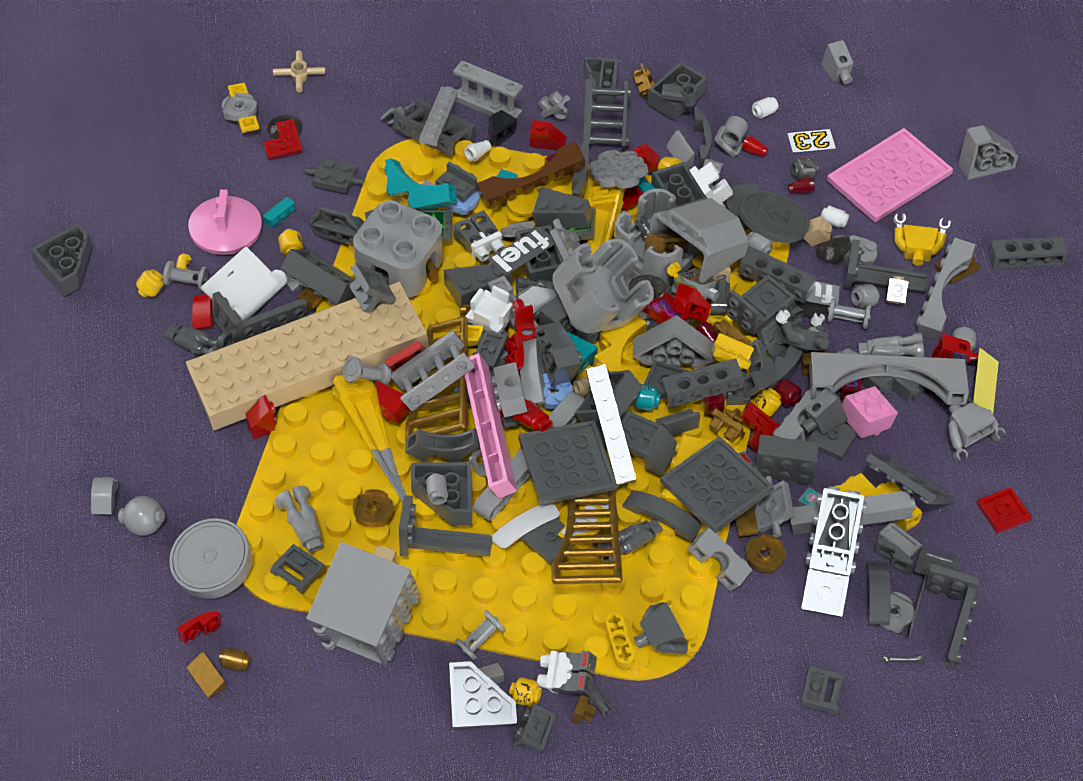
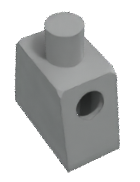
M841 40L828 44L821 63L834 82L842 80L844 84H849L853 80L851 71L854 64L844 41Z

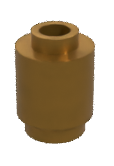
M226 647L225 651L221 650L218 662L221 663L222 668L242 672V670L247 671L251 655L246 654V651Z

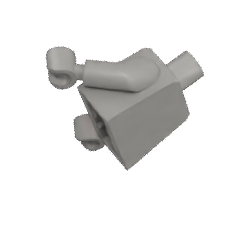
M969 403L964 407L960 405H951L949 407V411L952 414L948 428L953 448H956V452L953 455L956 462L960 461L959 453L962 454L963 459H966L968 456L967 451L962 449L961 446L966 448L991 434L993 441H998L1000 437L1005 436V430L998 428L999 424L991 410L979 407L975 403Z

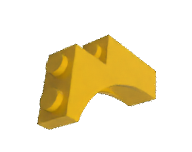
M637 314L623 327L602 331L600 333L599 346L603 351L594 356L593 367L606 364L607 372L622 371L621 361L624 354L634 343V338L646 332L647 322Z
M862 473L855 477H849L840 486H834L840 488V491L848 492V490L860 492V495H864V497L902 491L891 480L887 483H881L875 488ZM916 506V509L912 510L913 518L894 520L893 522L906 532L920 523L922 511Z

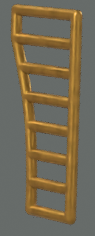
M463 316L428 326L426 333L429 346L442 338L433 339V332L460 325V332L456 334L465 346L459 352L460 354L465 353L467 355V317ZM438 368L430 370L428 372L429 377L436 373ZM465 374L446 387L459 385V392L427 400L415 410L410 411L405 425V442L407 436L413 433V427L459 416V423L426 432L446 435L466 429L467 384ZM459 400V408L416 419L420 410Z
M615 490L607 492L608 496L568 499V517L564 538L551 565L553 584L622 582ZM608 504L609 509L576 510V505ZM609 517L610 522L575 523V518ZM581 530H610V531H611V535H576V536H572V535H573V531H581ZM612 543V548L568 549L570 544ZM613 556V561L562 562L564 557ZM614 570V575L560 576V571Z

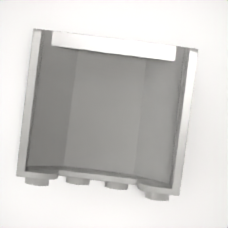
M712 198L655 213L652 216L649 234L669 233L674 230L703 252L704 260L699 277L701 283L746 255L749 241L739 218Z

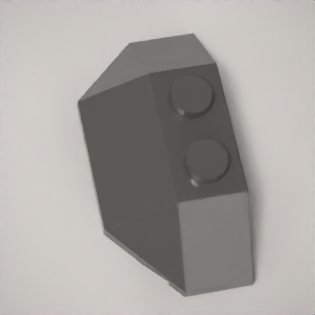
M320 207L308 224L315 236L353 246V238L364 221L357 216Z

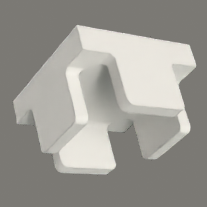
M709 162L700 170L696 166L690 169L691 174L706 197L712 198L723 207H726L723 201L732 196L733 191L725 179L712 186L711 183L719 178V171L713 163Z
M496 286L492 287V293L480 288L470 301L471 309L466 315L469 323L484 326V330L501 334L514 316L510 294Z

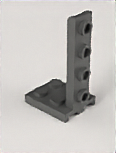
M852 240L843 290L851 291L853 282L888 288L889 279H893V276L904 277V281H908L907 291L926 293L927 274L860 264L863 247H859L860 240Z
M220 291L212 294L213 321L221 333L231 335V345L240 342L242 339L250 338L253 335L307 315V302L304 299H299L240 321L237 312L232 310L228 299L223 297Z
M404 495L399 523L400 556L408 557L409 548L490 556L492 546L491 535L416 527V504H413V496Z
M931 564L925 588L933 593H942L949 595L953 599L964 600L945 664L947 668L953 670L954 664H959L962 651H959L960 644L965 645L968 634L964 633L965 627H970L973 618L969 613L971 609L975 610L978 598L974 596L980 578Z

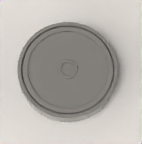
M206 519L189 526L176 539L170 553V570L175 580L188 594L201 599L219 598L234 591L246 579L252 566L253 552L247 537L236 524L224 519Z

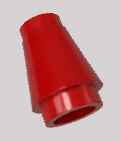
M748 135L741 147L745 150L744 152L765 157L769 149L755 137Z

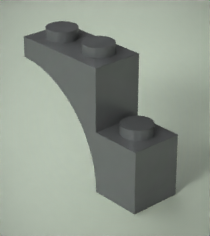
M872 376L862 379V386L868 389L875 386L882 395H887L893 390L907 403L913 398L917 399L924 390L929 389L919 383L899 377Z
M473 428L470 431L454 435L433 434L417 429L407 436L405 453L422 462L427 461L436 454L450 462H458L480 447L477 429Z

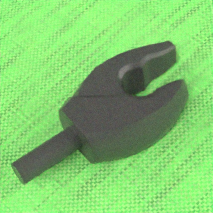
M414 102L406 108L403 106L391 108L380 120L384 122L391 119L396 112L407 117V111L414 108L416 104ZM394 118L387 123L388 126H393Z

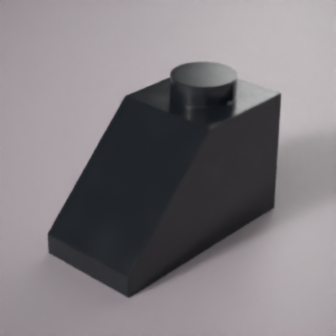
M503 110L492 114L489 118L488 127L490 144L495 146L515 134L518 119Z

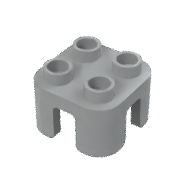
M651 189L642 194L638 200L637 218L641 224L643 222L640 217L643 215L651 225L653 214L675 208V195L664 189ZM623 211L616 219L615 239L624 240L633 247L638 256V262L632 268L655 286L662 287L674 282V276H670L667 273V268L671 264L678 262L681 266V270L678 273L687 271L693 265L692 260L697 254L699 256L702 254L701 250L688 241L686 242L684 256L683 249L677 245L674 246V251L666 254V252H663V254L653 251V246H650L644 252L646 239L642 238L643 234L636 223L633 222L631 224L632 215ZM674 230L670 232L679 235Z
M385 201L373 210L353 238L355 263L374 271L375 266L386 270L389 274V285L400 281L407 297H413L419 294L426 285V263L430 258L437 268L442 263V226L436 218L396 201Z
M621 239L605 241L591 256L589 255L592 253V249L589 243L578 246L554 271L552 277L555 291L562 301L571 325L576 330L585 333H595L627 325L652 301L654 296L653 287L649 280L639 281L630 291L624 281V275L638 262L635 250L629 243Z

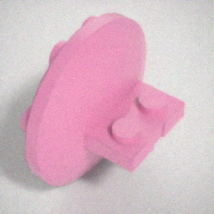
M220 190L219 197L203 202L192 212L188 228L192 241L200 249L212 255H235L245 246L247 248L250 247L258 239L262 229V220L259 211L252 203L239 197L228 196V190Z

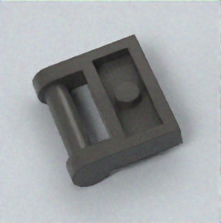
M293 544L272 565L270 573L280 576L295 586L298 592L304 594L310 584L325 570V564ZM285 565L303 576L304 579L302 581L284 570L283 567Z
M922 547L915 572L922 575L927 574L928 576L931 564L958 571L961 559L957 557L953 559L936 554Z
M809 666L801 706L825 711L829 715H837L839 711L838 701L841 687L845 683V675ZM828 680L834 683L830 702L823 701Z

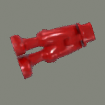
M525 399L527 412L511 416L512 419L535 431L540 430L544 432L553 425V421L550 420L549 416L531 400ZM500 410V418H502L504 414L503 411Z

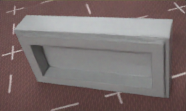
M892 521L878 535L879 538L882 537L898 546L910 559L923 546Z

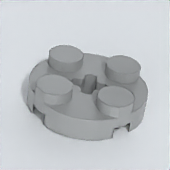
M236 93L231 98L228 96L222 102L224 118L226 120L238 121L240 118L254 116L257 112V102L252 95L247 93Z
M852 235L842 244L840 256L844 259L845 265L848 264V255L853 239L860 240L859 247H863L860 264L873 265L877 258V245L875 242Z
M892 592L891 610L897 609L898 614H890V625H879L895 633H900L903 629L909 627L915 614L911 599L902 593Z

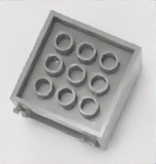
M341 542L306 620L317 638L327 642H322L326 650H333L337 646L386 666L388 661L391 662L395 655L394 647L396 642H400L403 637L404 631L402 629L404 624H408L411 619L412 612L410 610L413 604L416 605L420 598L419 589L411 569Z

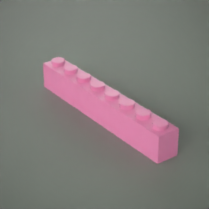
M478 353L468 357L475 367L465 374L489 488L498 498H502L517 492L496 403L489 365Z

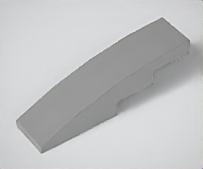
M535 338L523 341L524 364L520 369L524 399L531 400L538 406L546 403L543 390L545 387L543 372L545 370L539 345Z

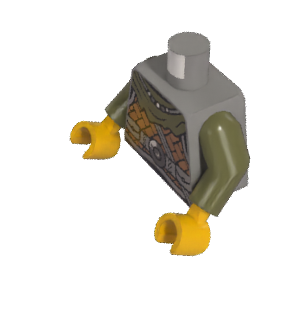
M697 254L692 260L693 265L699 269L693 268L678 273L681 270L678 262H674L667 268V273L670 276H674L672 292L676 293L678 285L681 283L697 289L705 299H711L712 301L718 299L720 292L715 289V279L711 277L703 283L699 281L704 254L700 256Z

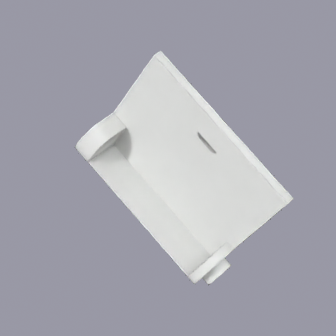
M245 246L211 277L201 289L211 299L213 293L220 291L222 296L228 299L232 310L237 312L240 321L251 318L287 284V276L281 270L271 272Z

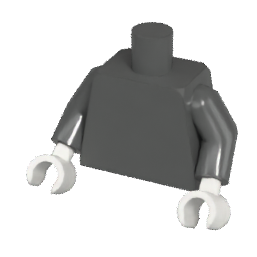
M780 310L776 315V320L783 324L784 336L782 342L806 350L824 351L828 347L829 334L825 331L824 326L821 325L825 319L823 314H820L819 317L816 313L811 319L813 326L795 325L787 322V319L790 317V313L787 310L784 312Z

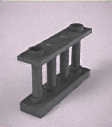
M586 79L583 141L584 139L588 140L589 151L590 145L594 143L622 144L621 152H625V146L629 147V136H626L627 98H631V87H628V81L624 82V89L596 88V86H593V79ZM592 96H624L623 105L595 104V102H592ZM595 111L623 112V121L595 120V118H591V113ZM591 128H622V137L594 136V134H591Z
M421 99L415 101L414 111L407 117L396 112L393 122V129L418 141L433 107L432 104ZM450 113L437 146H429L451 156L454 142L460 138L471 142L474 141L476 125ZM418 118V119H420V120H422V121H424V122L419 123V122L415 121V119ZM448 132L452 134V136L449 137L443 133Z

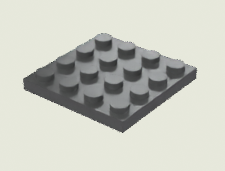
M595 420L550 428L544 432L539 430L519 434V443L540 505L617 489V483Z
M720 436L660 478V482L714 533L721 530L774 490V486Z
M869 453L866 458L872 469L877 472H885L887 474L886 478L895 483H902L903 489L912 494L914 492L921 495L919 499L929 505L930 503L933 505L951 504L955 498L889 455Z

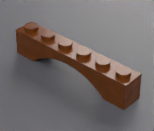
M575 141L559 148L550 163L541 170L520 178L492 176L478 182L477 191L486 209L496 207L501 202L513 200L517 195L529 193L538 186H546L552 180L562 179L571 172H579L585 167V158Z

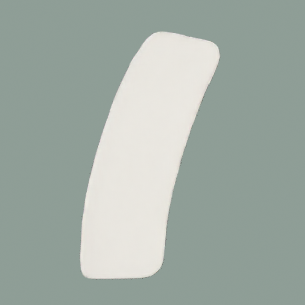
M553 503L536 506L501 527L492 535V542L501 548H507L524 534L557 518L560 513Z

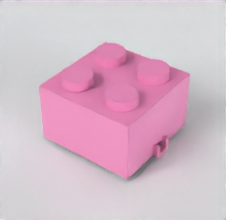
M875 386L846 396L842 403L848 418L847 422L861 438L873 434L878 436L881 431L890 429L898 414Z

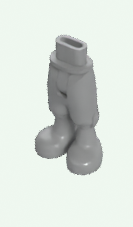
M915 333L912 336L903 338L901 336L882 337L867 340L866 343H858L859 354L911 355L913 357H924L922 333Z
M297 486L292 490L295 501L300 506V512L294 505L290 491L286 490L279 494L274 500L275 506L278 509H286L288 511L287 522L291 524L302 545L307 548L309 553L323 548L321 542L322 535L315 516L316 511L307 502L311 496L309 488Z

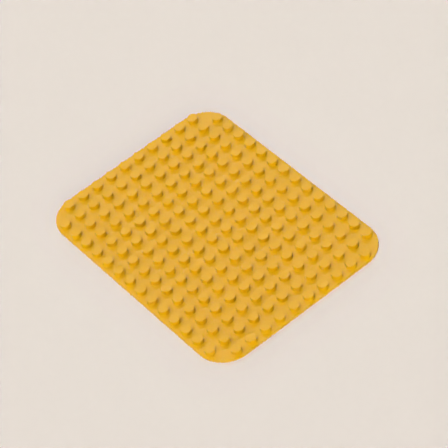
M414 138L408 139L389 147L374 160L367 173L352 215L360 217L365 222V212L371 211L389 200H398L400 204L409 207V196L395 198L387 192V175L384 171L386 166L385 160L392 158L399 161L408 176L417 183L423 184L426 179L435 185V181L447 171L448 162L460 166L468 173H472L477 178L478 183L492 176H497L501 169L518 174V178L531 175L544 168L547 156L491 146V149L477 161H470L466 158L464 150L467 148V145L473 144L471 141L457 140L454 142L453 153L450 156L427 144L420 143ZM589 167L588 180L582 197L584 199L588 198L590 187L600 186L599 181L593 180ZM569 174L562 179L550 181L546 186H538L534 189L540 192L541 187L572 195L573 176ZM644 176L651 183L652 176ZM480 195L478 205L469 211L468 214L461 215L452 211V242H442L443 259L437 268L438 280L430 282L426 276V285L423 290L413 297H408L421 321H430L431 325L460 317L459 305L444 285V270L492 264L489 260L481 262L478 258L473 259L471 257V253L466 250L463 243L454 237L455 223L466 218L470 220V216L484 210L498 231L509 225L520 222H534L536 225L534 216L530 218L514 216L507 208V200L496 207L486 209ZM638 205L627 210V213L632 215L631 224L637 219ZM439 207V208H434V209H429V210H449V209L446 208V207ZM615 229L611 239H615ZM751 229L744 230L746 236H748L752 232ZM502 236V242L505 247L515 242L514 238ZM579 240L580 245L586 244L587 240ZM772 241L771 247L773 249L768 255L787 263L790 243ZM341 243L333 266L356 279L351 270V267L355 264L354 246ZM493 250L489 252L490 257L496 254ZM742 258L729 265L731 270L729 280L730 291L734 290L740 296L758 283L738 273ZM522 265L510 272L511 286L515 296L517 295L516 278L524 277L526 279ZM692 265L688 270L693 269V268H697V269H699V268H698V267H695L694 265ZM653 285V291L659 295L665 291L668 285L662 287ZM323 297V300L318 304L316 313L334 305L328 302L329 299ZM706 299V301H707V302L710 304V306H711L712 300H711V299ZM710 309L709 314L714 316L715 318L720 319L722 317H725V315L711 314ZM534 319L539 326L540 319ZM693 319L690 325L696 328L702 322ZM734 319L732 326L751 340V342L756 339L760 340L757 333L752 335L749 331L744 330L741 324ZM509 323L504 328L508 336L514 330ZM599 341L593 344L598 347L597 354L603 351L599 346ZM632 344L622 358L621 368L622 371L630 370L641 384H644L652 366L645 365L633 357ZM477 345L468 347L467 357H471L473 352L477 351ZM449 357L443 361L444 365L453 361L454 357ZM714 358V361H713V362H711V363H709V364H707V365H705V366H709V365H713V364H716V363H720V361H718V360H716V359ZM594 362L586 369L593 368ZM680 364L679 367L689 371L698 369L692 368V365ZM750 368L748 370L745 369L746 375L750 373ZM586 369L580 375L575 376L573 381H570L572 388L574 381H577L578 378H587ZM391 377L388 386L406 394V389L402 390ZM421 377L412 383L413 388L420 384ZM335 384L281 405L276 417L277 424H275V430L270 433L237 522V526L243 531L250 542L253 552L251 569L242 584L257 598L274 606L309 613L340 543L343 542L371 554L374 553L376 546L389 547L396 551V564L411 569L419 589L420 598L417 604H413L410 610L412 612L410 621L403 626L402 630L405 634L457 644L455 642L457 638L464 641L487 618L483 613L487 609L494 617L499 619L505 630L502 632L497 628L477 649L537 662L541 661L542 655H551V651L571 653L590 651L597 657L595 674L624 680H651L677 671L694 657L688 656L686 653L669 654L655 652L651 643L639 649L634 640L635 636L644 632L640 621L648 607L665 602L667 598H671L670 605H676L673 615L687 640L686 644L688 645L692 640L695 641L696 645L691 647L693 650H699L707 633L718 583L716 576L720 572L721 565L718 559L712 556L702 563L699 562L687 550L692 542L675 534V528L657 520L662 526V532L657 533L654 539H651L633 552L621 555L623 576L621 583L553 584L551 565L524 543L522 536L507 548H501L492 542L490 556L409 548L408 557L400 556L399 523L403 502L340 401V394ZM459 385L445 388L429 400L453 394L454 389ZM551 389L550 391L552 394H554V392L557 390ZM758 393L750 397V402L753 403V400L758 395ZM660 398L658 408H654L653 411L636 408L634 405L635 401H632L628 406L627 411L655 423L658 418L692 409L693 412H699L700 414L699 428L673 435L677 442H681L683 434L710 441L720 436L737 453L743 451L746 453L751 427L745 422L739 424L744 428L743 431L746 434L743 438L739 436L731 443L723 435L728 428L723 426L718 433L710 428L709 424L714 416L711 414L704 415L703 399L684 403L680 406L669 407L667 400ZM724 398V414L727 409L733 412L736 408L742 414L746 405L727 406L726 398ZM459 400L420 410L416 419L459 408ZM471 402L467 403L466 429L446 435L460 434L476 428ZM538 405L548 416L555 410ZM411 410L407 412L398 424L393 421H387L382 417L391 453L405 494L413 496V504H416V527L488 534L492 536L517 516L540 505L530 476L493 520L490 521L473 511V506L478 497L489 486L487 477L477 475L471 464L472 525H450L412 494L411 463L450 461L436 454L427 461L422 462L405 453V425ZM459 416L413 427V432L417 429L430 431L459 423ZM521 424L507 428L502 425L510 460L521 449L518 439L519 434L534 432L535 430L521 426ZM605 450L606 455H607V458H608L609 463H610L608 451ZM475 451L468 454L465 458L459 460L458 462H470L469 457ZM629 452L636 482L617 486L615 490L616 502L622 505L631 491L645 492L662 498L663 490L666 488L660 482L662 476L645 468V458ZM481 454L476 458L477 465L482 463L483 457ZM671 463L669 464L668 468L666 469L663 475L672 470ZM297 486L309 488L311 496L307 502L316 511L315 516L322 535L321 542L323 548L311 553L302 545L291 524L287 522L288 511L286 509H278L274 503L275 498L279 494L288 490L291 493L296 509L300 512V506L292 494L293 488ZM369 489L382 490L388 494V497L393 501V515L387 521V525L384 527H368L356 522L353 513V502L359 494L361 496ZM607 492L601 493L605 496H608ZM595 494L583 497H594ZM568 500L553 502L560 513L557 519L566 526ZM375 505L372 508H368L371 511L377 510ZM576 505V510H581L585 505ZM623 507L617 512L619 531L633 524L643 523L645 520L650 522L655 519L643 512L639 516ZM691 515L702 525V528L696 535L697 537L702 531H704L708 527L696 516ZM730 523L717 532L725 543ZM600 530L597 534L611 535V531ZM587 543L584 548H593L592 543ZM293 544L325 564V570L310 584L304 594L298 592L295 586L280 576L270 573L272 565ZM574 545V546L571 547L570 549H581V548H579V547H577V546ZM598 556L564 557L562 562H600L603 560L602 557L599 558ZM285 565L283 567L284 570L302 581L304 579L303 576ZM614 570L560 571V576L614 575ZM611 612H617L623 616L634 651V663L627 669H622L616 665L605 629V618ZM612 620L611 623L614 624L615 630H617L618 623ZM618 636L614 638V642L623 644L625 639ZM623 650L621 658H624V661H627L628 658L625 657V653Z

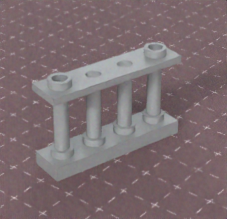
M463 60L454 69L453 74L462 77V86L458 89L456 102L489 116L503 110L516 119H520L522 110L514 107V99L522 90L523 85ZM469 80L477 83V91L469 88ZM484 87L492 89V97L484 94ZM499 93L507 96V103L499 100Z
M453 330L391 373V377L402 390L406 389L407 393L400 398L411 411L475 367L465 353L460 354L459 350L465 345ZM453 355L454 360L444 365L443 361ZM437 366L438 371L429 377L428 372ZM421 377L423 382L413 388L412 383Z

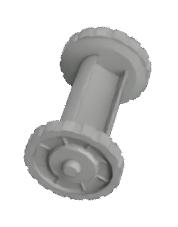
M168 261L164 268V285L169 286L172 281L196 284L199 291H203L201 287L208 281V267L203 266L200 271L176 268L173 261ZM194 275H198L197 281L193 279Z
M832 298L831 305L828 307L829 315L827 322L831 323L833 317L861 322L863 323V329H867L868 320L871 319V305H867L866 310L837 305L836 298Z
M351 356L344 364L343 376L348 382H354L358 378L372 380L375 386L377 381L388 385L391 379V368L387 363H380L376 367L364 365L358 357Z
M487 609L483 612L487 618L464 641L459 638L455 640L462 648V652L464 654L467 653L473 660L477 658L474 651L497 628L502 632L505 630L499 619L494 617Z

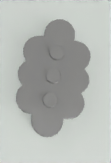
M608 150L599 154L598 160L589 164V171L593 175V180L599 181L601 187L616 185L618 188H630L639 184V178L649 173L643 158L638 157L634 151L620 153L617 150Z

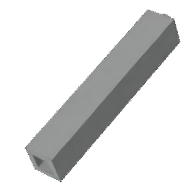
M908 491L864 497L863 502H867L865 514H861L860 522H863V525L913 518L912 510L916 509L915 500L910 498ZM819 505L793 507L794 517L791 518L793 535L816 532L817 525H813L815 513H819Z

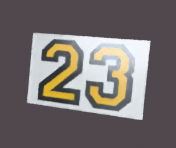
M830 129L787 133L793 152L835 149Z

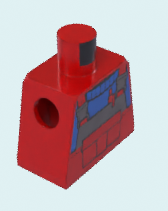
M942 334L931 354V358L965 359V365L967 363L977 364L979 353L971 352L969 341Z

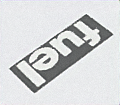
M539 226L489 257L488 260L501 273L507 275L556 243L553 237Z

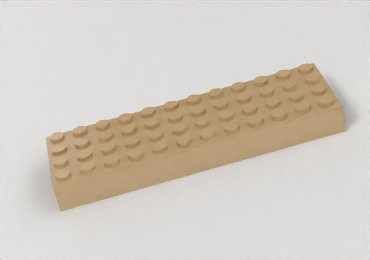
M400 281L389 285L396 297L394 302L390 304L380 300L370 313L363 311L358 300L354 298L187 361L186 365L213 431L245 419L247 411L264 395L267 396L269 402H273L274 407L334 385L333 380L335 376L343 375L344 364L351 356L358 357L364 365L376 367L380 363H386L385 360L417 341L425 348H428L427 333Z

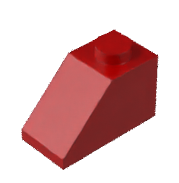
M532 120L530 147L558 151L559 148L566 145L567 136L552 123Z
M377 381L376 389L381 415L385 420L398 424L410 410L400 398L404 394Z

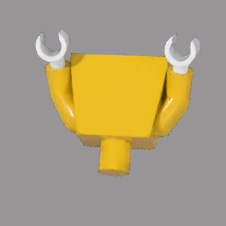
M897 214L894 216V223L897 224V227H895V244L904 253L906 259L913 260V265L921 266L924 261H930L931 256L936 255L944 247L947 235L945 232L950 227V220L947 226H942V218L939 222L941 229L938 232V228L905 224L902 227V223L906 220V215L902 214V221L897 219Z

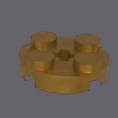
M378 489L366 490L365 494L361 496L359 494L353 502V513L356 522L368 527H384L393 515L392 499L388 497L387 493ZM375 505L377 510L371 511L368 508H372Z
M763 534L761 537L751 538L747 543L745 550L746 562L757 571L773 574L783 565L786 550H784L780 539L769 534ZM766 550L769 552V556H763L760 552L764 553Z

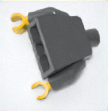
M667 598L665 602L650 605L640 621L644 632L634 637L639 649L651 643L655 652L669 654L686 653L688 656H695L699 650H693L691 647H694L696 642L692 640L688 645L686 644L687 640L673 615L676 605H670L672 599Z

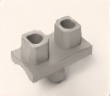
M558 91L552 93L549 98L547 96L543 97L538 103L543 109L540 115L544 118L553 114L558 120L565 119L567 108L564 107V103L569 101L570 97L568 95L562 97Z

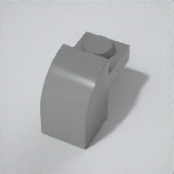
M94 477L91 490V514L113 513L118 480H114L111 477Z

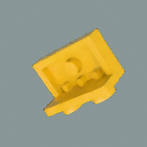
M719 333L711 350L716 360L724 362L736 358L740 369L748 370L751 365L750 356L754 348L751 345Z

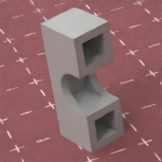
M516 362L493 368L495 376H491L496 403L498 410L503 411L504 418L527 412Z
M710 528L702 531L687 548L701 563L711 556L718 559L721 570L716 578L729 591L739 587L752 571L748 563L740 558L733 548L719 537L717 532L714 533Z

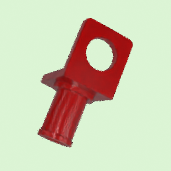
M521 299L513 301L516 332L521 334L522 341L535 339L536 327L533 320V306H525ZM529 329L533 333L530 335H524L522 331Z

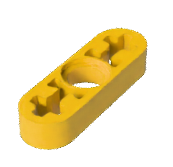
M611 612L605 618V629L616 665L622 669H627L634 663V651L623 616L620 613ZM612 620L618 623L617 630H615L614 624L611 623ZM618 636L623 637L625 642L617 644L614 642V638ZM623 650L625 653V657L628 658L627 661H624V658H621Z

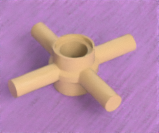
M296 51V60L291 63V68L273 69V76L291 75L292 80L296 82L297 92L303 91V82L307 80V75L325 74V67L308 68L306 62L303 61L302 51Z

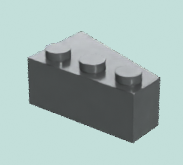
M584 57V75L586 79H593V86H596V88H616L618 59ZM615 95L592 96L595 104H614Z
M544 187L540 189L532 212L537 227L551 225L552 228H555L552 221L560 219L563 228H590L593 218L589 200Z
M493 264L444 270V285L460 307L463 304H470V301L480 288L491 292L488 287V282L505 276L511 285V274L504 275Z

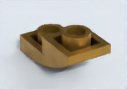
M754 505L736 518L739 537L759 534Z

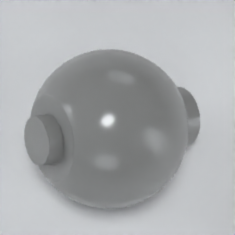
M138 496L131 499L125 508L119 510L118 518L119 522L125 524L131 533L138 536H147L159 529L164 521L165 513L155 499L148 496Z

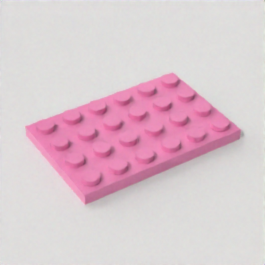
M903 128L827 175V181L876 223L953 173V168Z

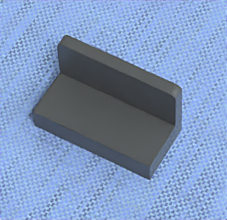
M689 409L658 418L656 423L664 426L673 436L699 428L700 414Z

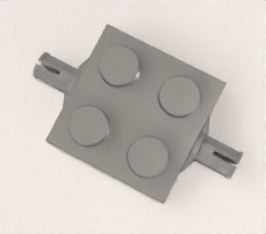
M555 219L552 221L555 228L550 233L565 261L580 246L579 236L574 231L565 230L560 219Z
M766 476V479L773 485L772 477ZM784 480L773 485V492L754 505L758 531L764 533L772 529L774 537L781 536L780 525L794 517L789 484Z

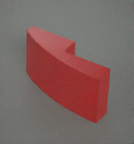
M207 294L194 296L192 323L193 328L197 330L213 328L212 299Z
M514 333L506 342L505 346L508 356L504 361L505 365L516 362L519 371L524 364V345L521 334Z
M214 610L188 620L177 628L179 639L185 644L189 640L194 639L200 631L205 636L215 631L221 624L220 613Z

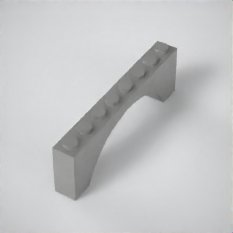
M811 352L809 364L811 398H816L826 387L835 393L842 386L854 380L872 376H892L911 380L929 388L947 405H966L969 389L965 359Z

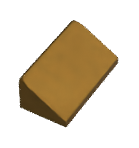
M204 652L199 654L186 667L208 699L226 689L224 679Z

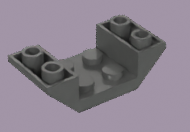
M626 411L621 415L620 420L629 452L645 458V468L663 476L672 458L676 455L677 441L664 426L633 412ZM601 429L599 431V435L601 437L604 449L607 451L603 431Z

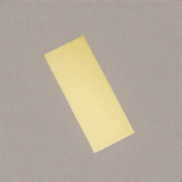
M979 347L973 403L979 407L989 409L993 413L999 362Z

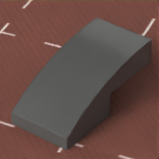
M880 537L874 553L891 560L890 568L909 575L913 563L910 557L898 546Z

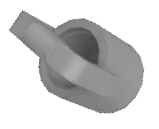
M731 116L727 119L725 125L720 127L715 137V142L732 157L738 155L741 150L742 140L748 129L747 122L741 117Z

